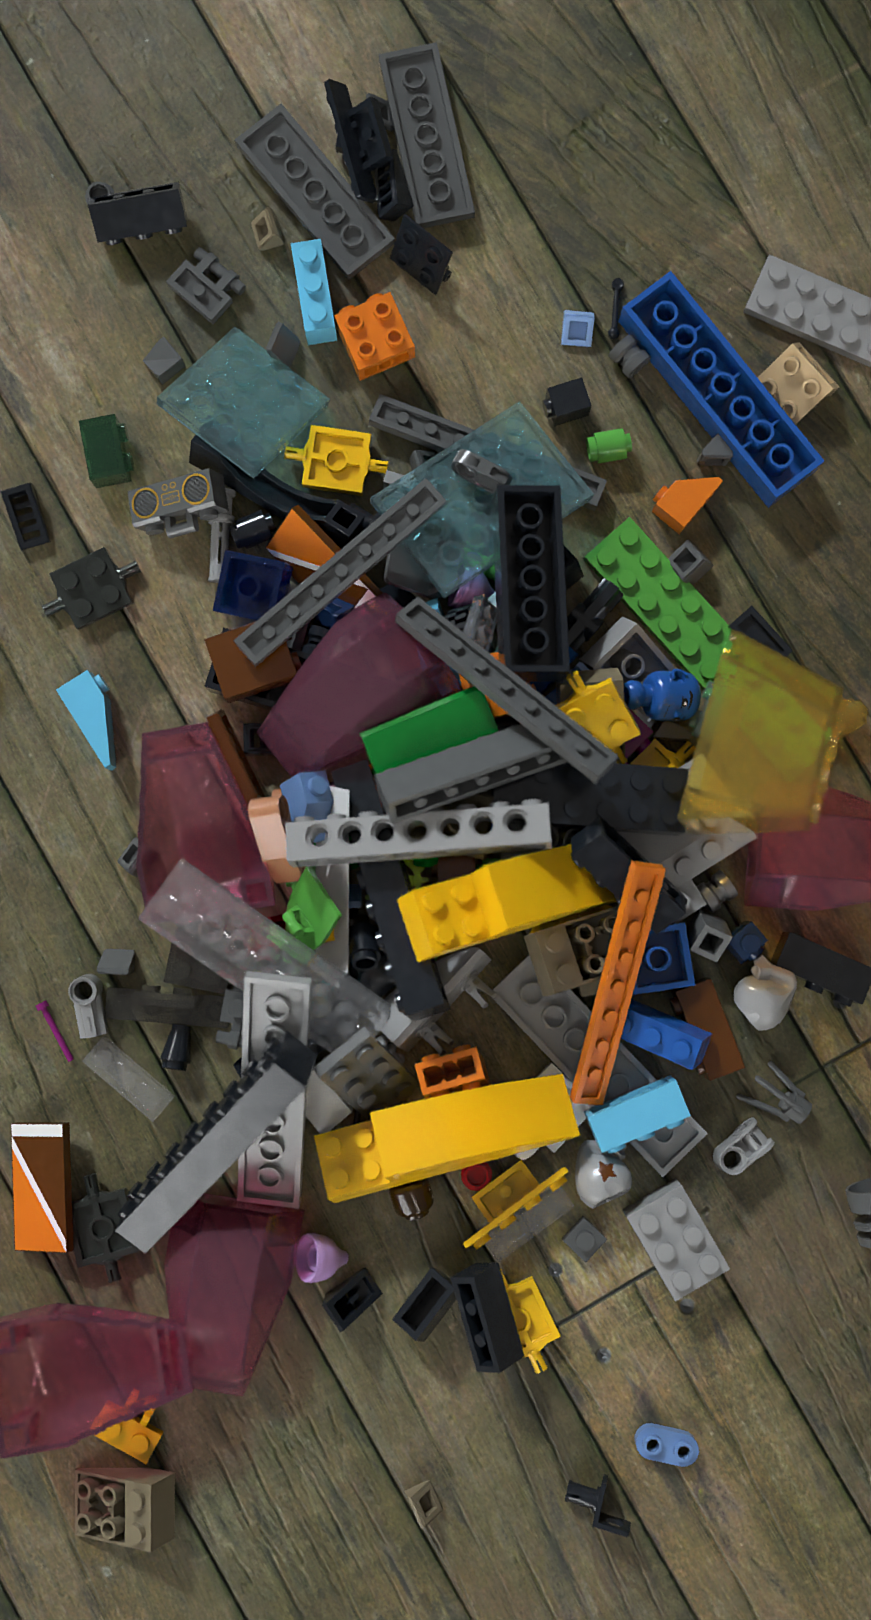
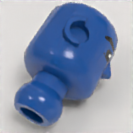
M681 669L654 671L647 675L643 684L636 680L624 683V702L628 709L636 710L642 707L646 716L655 721H685L695 715L700 705L701 689L698 680L691 673Z

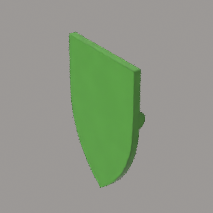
M306 866L289 897L287 910L282 915L286 923L288 949L296 952H308L322 946L342 916L311 866Z

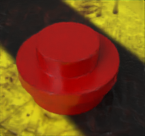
M484 1162L462 1168V1182L468 1189L480 1191L491 1183L492 1170L489 1164Z

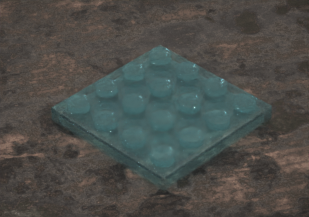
M234 327L158 395L156 404L254 479L328 407L330 398L280 360L271 357L267 350L237 327Z

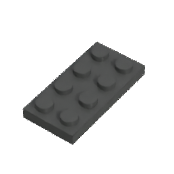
M365 1027L360 1029L313 1068L317 1076L368 1121L371 1120V1112L396 1106L402 1100L409 1098L414 1090L420 1086L417 1078Z

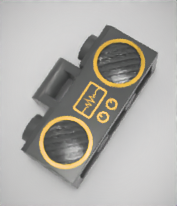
M209 468L127 491L132 524L134 528L145 531L147 535L161 534L164 532V528H166V534L169 538L199 531L198 517H200V520H213L218 518L219 513L229 511L224 477L222 474ZM187 519L185 522L176 524V521Z

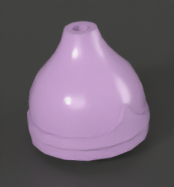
M463 563L458 569L459 582L455 593L448 595V606L456 609L472 603L477 604L478 608L490 605L487 598L495 591L490 586L486 576L478 567Z
M317 1233L305 1234L299 1240L296 1249L297 1273L305 1283L327 1280L341 1266L347 1264L348 1253L341 1250L332 1239L325 1235Z

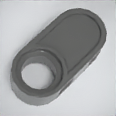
M459 450L451 463L452 470L458 476L493 494L497 485H510L512 482V476L508 471L468 450Z

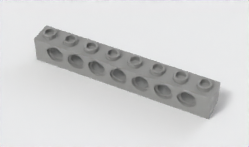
M539 799L525 800L522 802V805L509 806L508 802H493L489 804L488 808H476V805L463 804L457 806V810L444 811L443 807H438L391 824L388 815L379 816L378 812L372 811L359 813V817L346 818L344 814H331L327 816V820H314V817L302 816L296 817L295 822L285 823L286 860L292 867L552 849L549 804L542 803V800ZM513 819H522L526 822L525 828L520 832L509 830L508 825ZM482 821H488L493 824V828L488 834L482 835L475 831L477 824ZM455 823L460 826L457 835L453 837L443 835V829L446 825ZM416 826L427 828L426 835L421 839L410 837L412 829ZM385 828L393 829L394 835L389 841L382 842L378 840L381 830ZM357 830L361 832V838L357 843H346V837L351 831ZM320 833H327L329 835L327 843L320 847L314 846L315 837Z

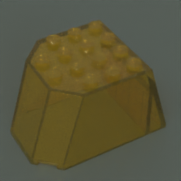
M732 630L729 641L732 642L731 650L724 649L721 654L678 820L688 833L694 835L810 831L812 823L818 824L823 808V793H827L831 778V762H835L839 747L841 726L838 724H844L849 700L843 698L844 688L741 632Z

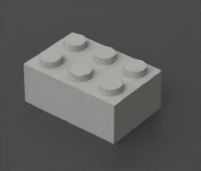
M676 1178L622 1209L675 1302L730 1270L686 1191Z

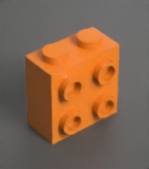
M391 292L374 294L365 303L358 306H346L338 314L334 315L336 328L360 381L415 358V345Z
M462 1045L452 1049L453 1053L441 1057L439 1053L423 1057L421 1063L415 1064L422 1096L428 1099L490 1086L485 1061L478 1048H471V1045Z

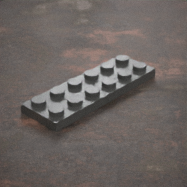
M437 42L378 54L402 168L414 205L412 207L414 221L422 228H428L475 218L474 205Z
M279 104L235 139L236 147L313 239H321L323 251L348 280L394 245L395 238L365 202L355 197L349 183L282 104Z

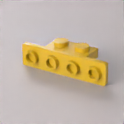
M518 1161L471 1197L489 1223L462 1244L466 1249L474 1246L476 1250L492 1239L489 1235L492 1230L498 1226L501 1230H504L517 1220L514 1215L523 1207L529 1211L542 1201V1198L539 1196L548 1188L554 1192L568 1181L565 1175L570 1171L564 1166L543 1183L539 1184L524 1161Z

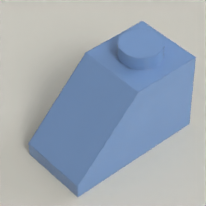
M326 770L298 773L280 784L282 795L287 799L291 822H295L296 817L302 816L314 817V820H327V816L331 813L333 797ZM326 833L318 834L314 839V843L324 841Z

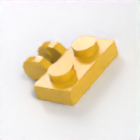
M135 1390L125 1409L109 1401L91 1434L147 1464L164 1431L148 1423L159 1402L152 1399L148 1403L142 1419L131 1414L133 1408L137 1406L141 1392Z

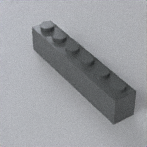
M519 724L488 736L479 737L465 744L450 747L445 751L418 758L399 767L387 769L376 774L375 780L378 796L391 824L568 761L526 727Z

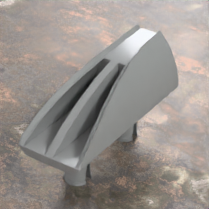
M471 947L436 961L450 1006L464 990L483 1009L489 1005L481 996V991L493 999L497 996V993L478 977L479 973L491 961L480 948ZM398 988L389 994L368 1015L369 1019L397 1047L406 1052H409L422 1037L440 1056L445 1054L446 1051L437 1040L438 1038L451 1046L454 1044V1040L435 1024L444 1012L415 1022L404 1016L403 1012L400 1013L394 998V994L399 993Z

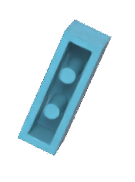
M321 239L291 243L307 344L314 345L337 341Z
M671 1075L604 1102L603 1105H597L584 1111L595 1141L602 1153L606 1151L608 1153L618 1152L626 1147L625 1143L637 1139V1141L647 1140L655 1135L654 1131L663 1127L667 1129L678 1127L684 1123L685 1118L691 1116L678 1083Z

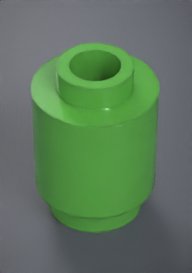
M623 428L593 433L592 437H586V447L590 462L597 461L600 464L627 459V452H632L630 434H625Z

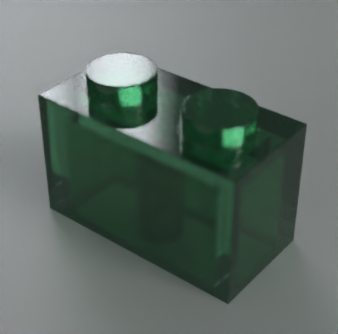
M115 414L79 420L89 480L96 488L132 482L130 471H134L135 468L131 453H126L125 442L129 441V436L125 423H120Z

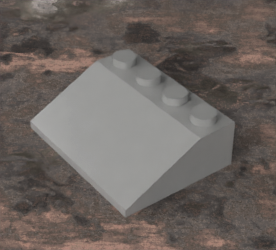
M703 754L698 755L679 767L688 769L685 833L678 836L618 832L647 861L661 864L665 867L664 877L676 888L757 838L744 813Z

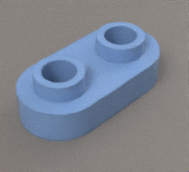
M646 1423L640 1426L635 1433L634 1440L637 1450L646 1459L686 1467L693 1464L698 1457V1444L694 1436L688 1431ZM651 1439L657 1440V1445L653 1448L647 1447V1442ZM682 1446L688 1447V1452L684 1455L678 1454V1450Z

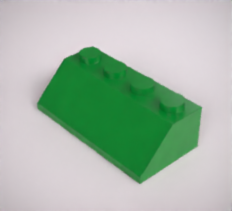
M473 686L361 732L360 736L372 771L376 775L387 769L413 762L418 758L427 757L445 751L450 747H456L476 740L479 737L499 732L485 694Z

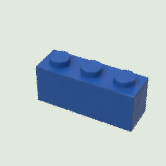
M631 999L621 1039L693 1070L702 1063L712 1033Z

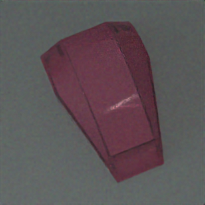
M386 592L355 608L331 627L284 690L257 731L259 737L291 777L298 773L324 771L337 763L353 758L366 751L360 736L361 732L463 691L462 686L448 664L395 623L396 614L403 608Z
M201 722L142 733L140 812L136 868L149 928L276 905L274 880L270 874L267 862L262 861L248 815V804L209 723Z
M754 783L750 826L757 838L751 841L748 846L744 906L819 911L871 902V801L825 785Z
M203 1194L171 1227L164 1267L171 1335L181 1387L244 1396L296 1271V1260L305 1209L240 1202L235 1198Z
M55 1303L30 1308L0 1317V1459L67 1448L78 1443L81 1439L99 1434L108 1427L122 1421L126 1422L151 1408L155 1409L194 1390L183 1322L133 1311L66 1303Z

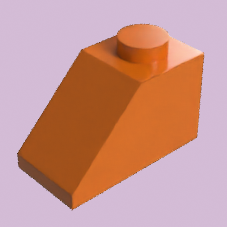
M719 477L675 480L669 488L664 485L653 498L656 504L652 513L680 535L718 490L723 480Z

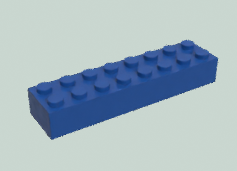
M669 271L623 306L618 322L628 334H631L637 340V346L641 350H646L651 356L650 362L713 439L717 433L723 438L733 451L731 463L768 508L815 473L823 464L824 459L672 271Z

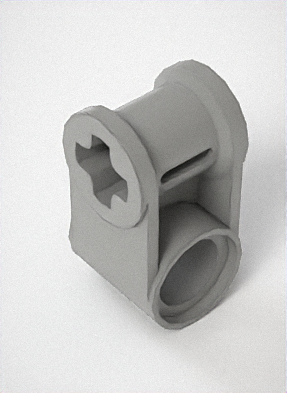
M751 1117L740 1124L728 1138L714 1149L712 1155L713 1162L723 1172L730 1175H738L755 1160L765 1155L774 1146L775 1142L772 1138H767L756 1125L757 1120ZM734 1151L736 1161L733 1165L726 1167L723 1160L727 1152Z

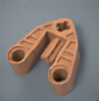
M281 788L274 789L271 797L251 799L248 805V815L262 861L276 884L297 882L306 867H292L286 860L285 823L291 822L290 810L287 799L282 795Z

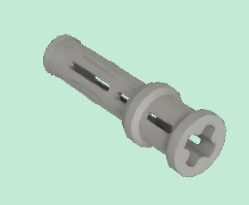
M225 488L229 511L219 513L216 519L207 520L211 525L208 581L213 583L228 582L229 526L235 522V517L232 516V500L236 497V491ZM219 540L221 541L220 564H218Z

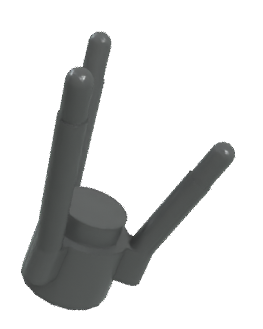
M772 1061L768 1062V1066L790 1091L784 1094L758 1075L755 1076V1081L780 1099L778 1106L781 1110L739 1093L736 1095L737 1099L774 1114L785 1122L791 1119L795 1123L800 1124L808 1117L812 1109V1103L805 1099L806 1094L798 1089Z

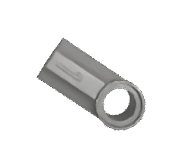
M85 974L71 982L68 989L70 999L74 1003L80 1039L96 1037L109 1032L101 994L103 984L93 974ZM81 982H87L91 985V997H85L80 993L79 986Z

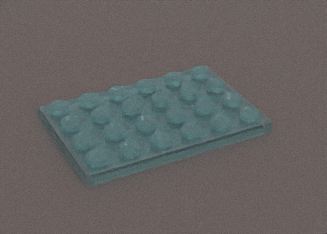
M520 401L371 497L370 503L381 516L421 481L427 478L447 500L446 505L402 542L403 546L443 598H446L494 565L492 497L494 494L461 478L452 470L451 463L459 450L471 451L508 471L512 476L510 485L561 486L562 519L593 498L594 493Z

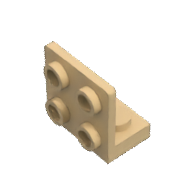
M800 342L792 343L757 377L795 425L825 397L831 396L839 388V385Z

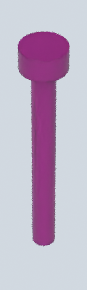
M45 1000L35 1007L37 1011H42L67 1061L70 1062L74 1058L47 1009L49 1004Z

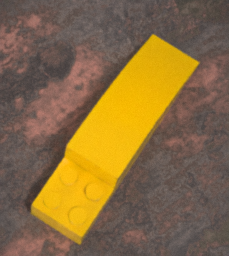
M570 844L487 864L469 875L412 890L397 899L417 962H421L616 902V899L606 887L601 888L595 882L588 870L580 868L574 863L571 857Z
M563 1074L464 1090L371 1112V1120L318 1134L314 1136L327 1198L333 1203H338L579 1137L580 1133Z

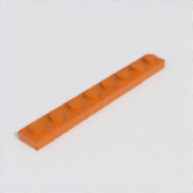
M631 861L570 1093L573 1103L603 1105L666 872V868L661 864Z

